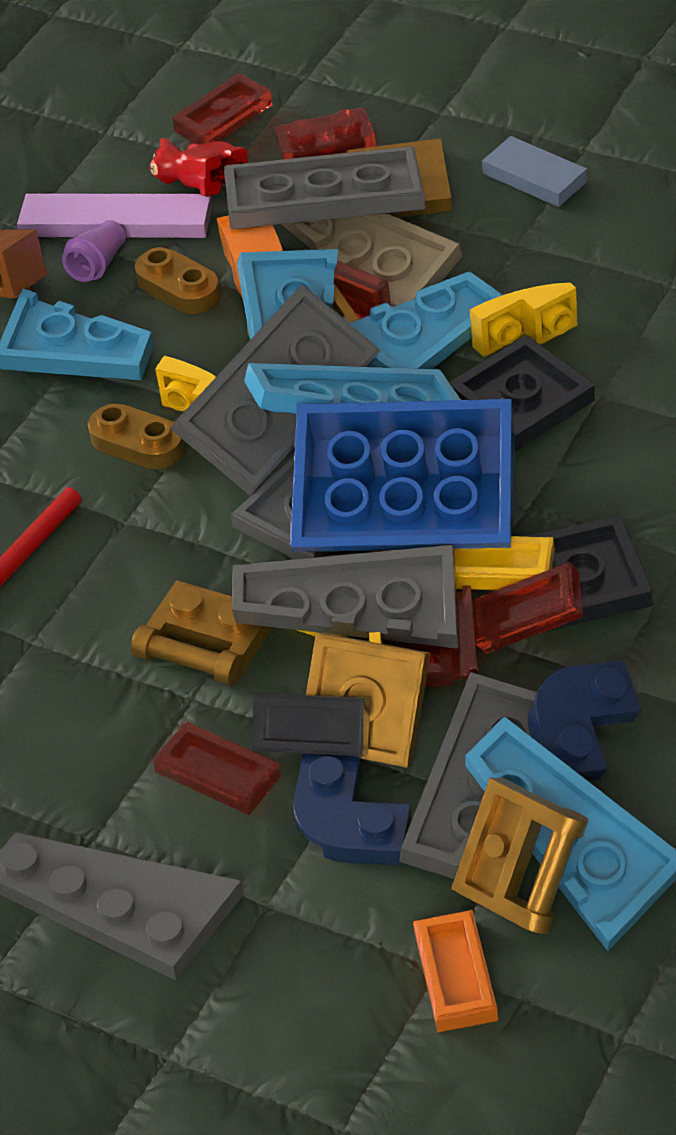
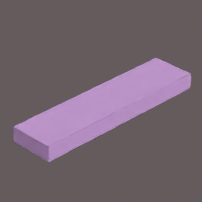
M26 194L17 227L18 230L36 229L38 237H77L99 227L107 220H113L123 227L126 238H206L213 205L211 196L205 197L201 194Z

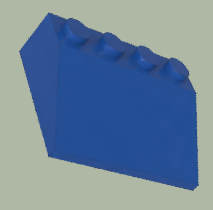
M512 399L297 404L291 552L403 550L453 545V549L511 548L515 481V426Z

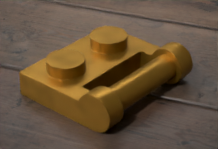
M176 580L148 623L140 625L136 629L131 641V653L135 657L148 661L157 657L214 675V679L217 682L234 686L273 627L236 623L232 611V596ZM168 637H171V638H174V639H178V640H181V641H184V642H187V643H191V644H194V645H197V646H201V647H204V648H207V649H211V650L220 652V654H219V653H216V652H213V651H209V650L203 649V648H199V647H196V646H193V645H190V644H186V643H183V642H180V641H176V640L170 639V638H168Z
M489 778L451 889L522 928L540 934L549 933L555 914L551 911L553 901L575 839L583 838L589 821L588 818L574 810L560 807L504 778ZM544 825L553 831L527 902L517 897L541 826Z

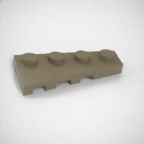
M387 213L281 224L312 250L338 249L336 269L381 305L388 303L390 307L415 299L417 291L442 282L463 257L459 243Z

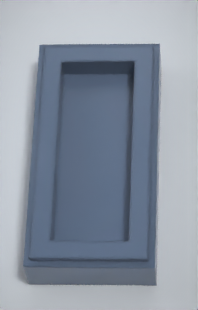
M513 136L506 139L482 160L484 175L557 207H560L588 182L587 168Z

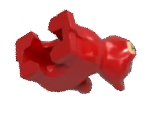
M161 138L160 147L154 152L149 168L152 175L164 184L181 181L184 186L199 189L202 196L209 197L219 194L222 186L221 183H226L224 172L226 165L248 163L247 150L240 146L234 147L227 142L214 141L200 145L191 143L187 146V150L181 151L169 139Z

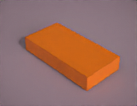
M473 910L413 921L414 934L437 1033L498 1021L497 1005Z

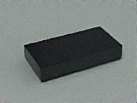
M253 693L252 751L366 756L368 755L370 697Z

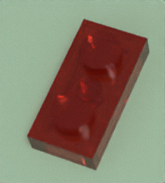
M237 73L173 116L174 132L199 145L220 141L272 105L271 92L266 87Z
M364 107L353 110H341L330 115L307 120L299 119L288 124L274 126L276 142L283 160L348 153L347 150L376 147L375 133Z

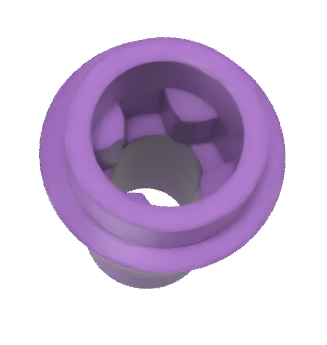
M107 220L99 227L70 239L66 243L62 255V263L66 272L72 278L81 282L101 278L119 247L126 241V233L123 227L113 220Z

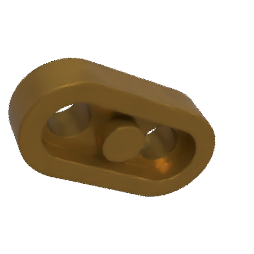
M163 247L152 248L142 254L135 263L136 277L140 289L183 313L199 314L209 311L220 300L217 275L212 270L174 250Z
M105 405L96 410L88 421L90 438L95 449L148 469L170 467L182 458L185 451L183 439L171 430L173 421L127 405Z

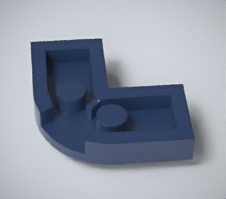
M625 661L570 666L554 672L538 689L533 707L528 712V727L531 737L587 781L600 779L607 770L594 726L632 722L641 712Z
M303 753L293 804L297 830H300L309 841L323 848L324 858L338 862L404 866L405 863L399 862L401 847L412 820L410 804L356 802L362 772L360 756Z

